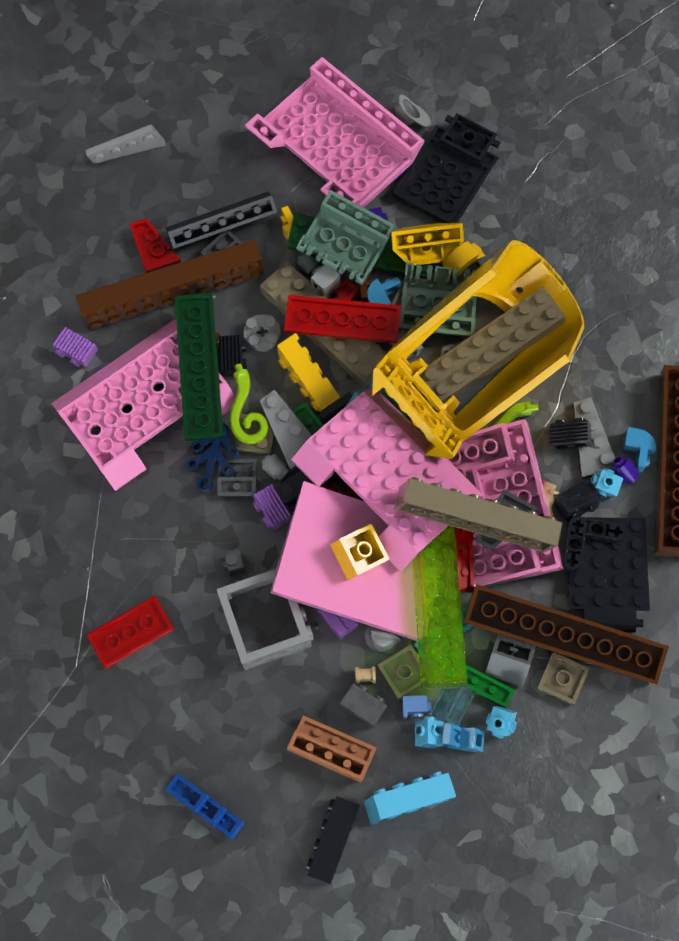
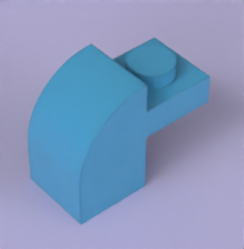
M398 277L386 279L382 284H380L378 278L375 279L368 288V302L391 305L388 296L397 292L399 287L401 288V282Z
M627 427L624 434L622 451L637 453L636 467L638 472H643L646 467H649L650 458L656 451V443L647 431Z
M444 723L442 744H445L447 748L483 752L485 732L477 728H464L452 723Z

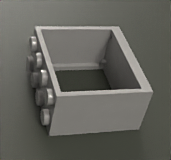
M276 568L216 589L244 670L312 647L313 633L310 625H305L307 617L304 608H299L298 604L301 603L288 599L299 633L293 638L253 652L246 651L229 600L234 596L273 583Z

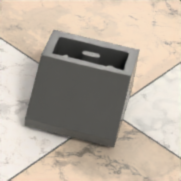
M497 634L485 675L523 688L536 646Z

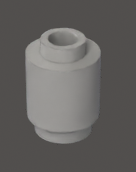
M268 454L261 462L263 464L262 469L274 480L281 482L290 472L287 468L288 465L275 454L271 456Z

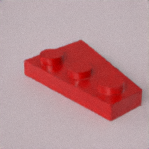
M147 218L130 223L146 273L181 263V259L172 251L171 247L163 240Z

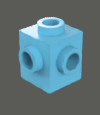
M604 468L592 475L590 483L601 497L606 498L608 496L612 498L618 495L623 478L615 475L613 470Z
M493 706L492 713H489L486 719V724L488 725L486 730L491 731V735L498 738L510 736L516 729L517 722L515 718L517 712L501 706Z
M424 717L423 720L415 722V746L429 749L444 746L442 744L444 722L437 721L435 717Z

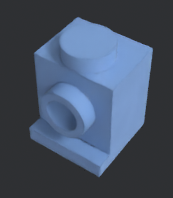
M427 695L402 697L403 719H407L408 715H411V718H422L423 714L431 713V701H427Z

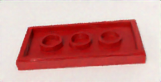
M154 595L86 634L103 667L107 669L175 629Z

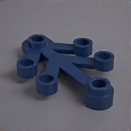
M223 423L224 438L199 440L193 442L191 446L192 450L200 455L188 460L187 468L190 471H197L200 464L208 459L204 476L199 477L196 481V487L202 493H208L213 488L211 478L216 459L222 467V473L226 477H232L235 473V469L228 464L219 450L222 442L227 449V455L231 459H237L240 454L239 450L232 445L227 437L229 428L225 423ZM212 442L211 448L203 452L204 446ZM200 445V448L195 450L196 446ZM233 450L236 451L234 455H230ZM192 463H196L193 468L190 467ZM228 468H231V471L229 473H226V470ZM208 483V486L203 488L204 484Z

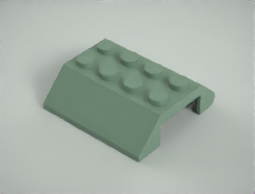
M330 190L321 204L319 213L306 235L303 234L296 249L302 253L307 250L306 255L308 256L313 252L316 253L317 261L320 262L323 259L322 264L335 271L340 268L339 273L341 274L346 270L349 271V278L353 280L357 277L355 282L363 285L391 236V231L394 230L396 225Z
M406 263L399 329L410 330L461 284L457 282L459 274L457 268H454L453 278L450 280L451 268L435 266L434 278H431L433 266L428 265L427 279L420 278L421 264H417L416 275L413 276L414 264ZM465 270L464 280L469 277L470 270ZM407 291L416 294L409 311L405 310L411 298L410 295L406 294ZM472 296L433 333L465 337L472 336L475 330L477 296Z

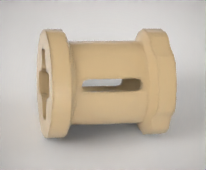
M375 666L364 669L355 667L356 685L361 682L376 684Z

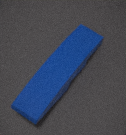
M178 773L165 789L232 840L245 824Z

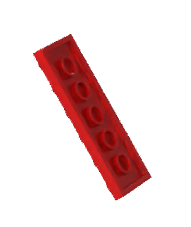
M288 295L284 333L397 343L401 306Z

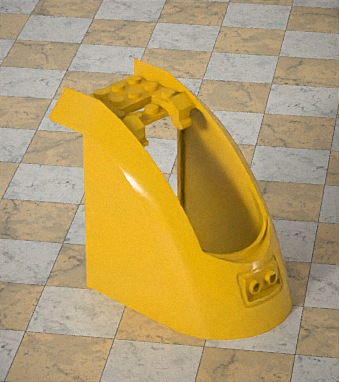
M513 240L448 294L384 355L373 369L372 396L384 387L388 396L394 398L399 404L401 411L408 414L412 423L417 428H420L425 438L431 442L425 455L452 459L455 457L463 441L570 362L584 330L583 315L571 291L552 266L534 249L523 242ZM517 287H522L523 291L519 292ZM541 287H544L564 313L565 323L517 355L454 415V411L460 403L457 398L452 395L443 403L419 376L428 365L422 358L409 363L407 357L472 296L487 299L504 312H507Z

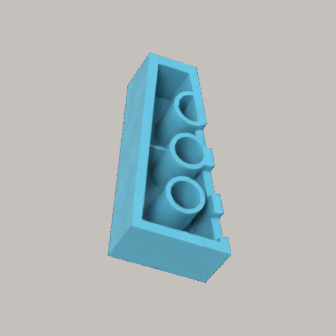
M441 771L430 774V778L426 780L419 777L411 780L412 784L406 786L404 783H399L392 786L393 790L385 791V788L374 791V795L364 801L370 824L374 825L387 818L389 820L402 815V813L408 814L422 807L426 808L455 798L456 794L449 773L442 775Z

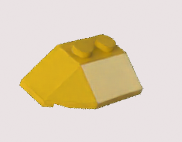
M436 223L403 227L391 231L392 251L403 261L413 263L414 266L417 264L444 262L457 247L464 243L463 223Z

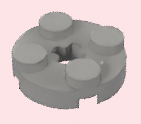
M260 314L253 316L246 321L244 327L245 341L256 351H269L275 347L281 338L280 325L271 315ZM261 329H264V331H267L268 333H265V336L261 337V335L257 334V332H259Z

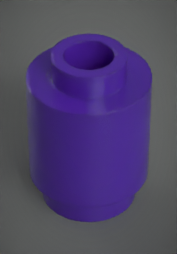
M618 456L613 460L612 469L618 476L623 478V482L631 484L638 479V469L627 456Z

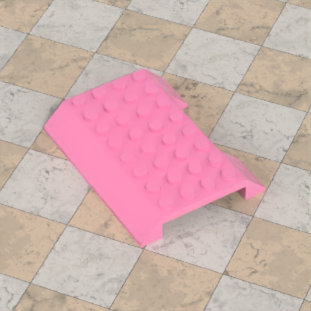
M321 57L309 68L310 78L264 118L259 114L255 115L245 124V127L270 148L287 147L328 183L320 189L323 194L327 196L328 192L332 190L364 208L413 163L424 144V139Z
M373 388L363 391L312 435L291 461L318 487L327 481L335 471L388 525L379 536V539L390 559L389 561L401 572L415 559L419 552L449 526L394 510L399 487L409 478L416 477L422 479L427 484L437 483L442 485V488L448 490L452 488L458 489L465 495L475 494L482 497L483 494L447 458L426 456L425 453L431 442L380 391L372 396Z

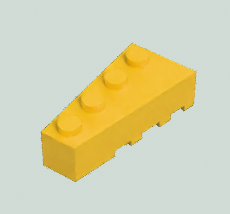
M295 333L277 345L278 363L283 369L286 368L289 371L290 379L294 384L298 383L301 387L299 390L302 395L311 400L310 404L314 411L322 413L340 399V396L327 377L322 378L321 375L323 373L317 363L311 362L312 359L306 347L301 348L298 341L300 338Z

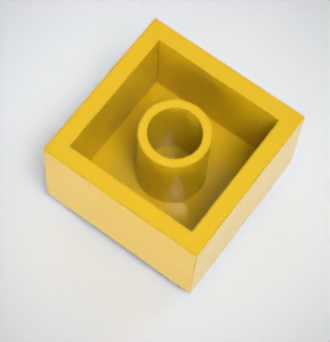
M372 524L330 544L347 580L390 560Z

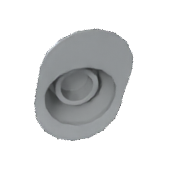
M399 95V102L392 109L391 113L405 125L417 122L425 127L430 126L431 121L426 112L410 101L405 95Z
M368 626L365 632L367 645L375 651L394 655L412 644V639L372 626Z

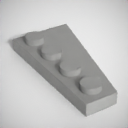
M150 124L86 150V154L93 163H100L166 146L163 137Z
M273 390L260 400V405L278 441L288 467L292 471L297 466L291 459L312 435L279 394Z
M592 398L574 402L572 405L574 419L585 418L591 424L592 446L578 448L581 479L591 477L594 473L604 468L613 470L612 464L615 456Z

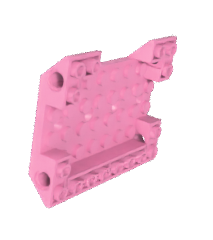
M175 319L51 403L115 491L147 470L134 450L183 416L177 322ZM219 373L222 416H224L231 410L235 395ZM161 383L164 385V388L161 391H155L154 386ZM131 405L133 408L130 413L122 412L123 407ZM100 427L101 432L98 435H92V428Z

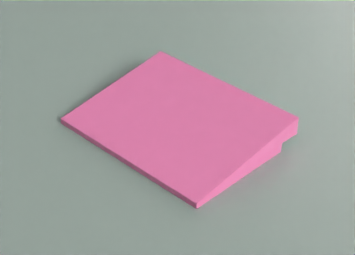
M525 419L509 424L501 423L478 430L462 442L454 458L448 459L483 494L480 499L497 501L504 489L538 507L535 511L538 516H551L528 423ZM451 526L445 528L450 532L440 570L447 597L461 593L453 592ZM472 532L474 584L490 587L564 569L558 546L544 553L503 541L491 551L475 542L478 534Z
M303 481L274 574L275 578L270 593L418 642L424 641L450 531L444 529L401 572L388 560L347 580L330 544L369 524L373 525L379 537L388 525L366 502Z

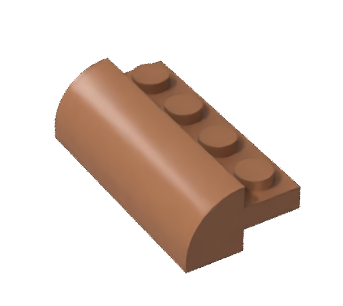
M302 716L287 747V750L360 783L363 782L377 747L306 716Z

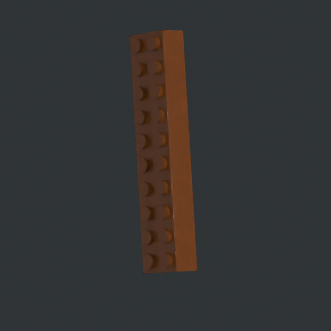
M254 239L76 295V299L87 328L98 329L107 323H117L120 319L126 317L133 318L142 312H152L155 308L170 306L175 302V296L205 294L215 289H224L231 284H240L250 278H259L264 274L262 258Z
M664 365L660 373L655 555L679 557V366Z
M474 584L463 619L464 623L656 685L658 684L669 648L667 645Z

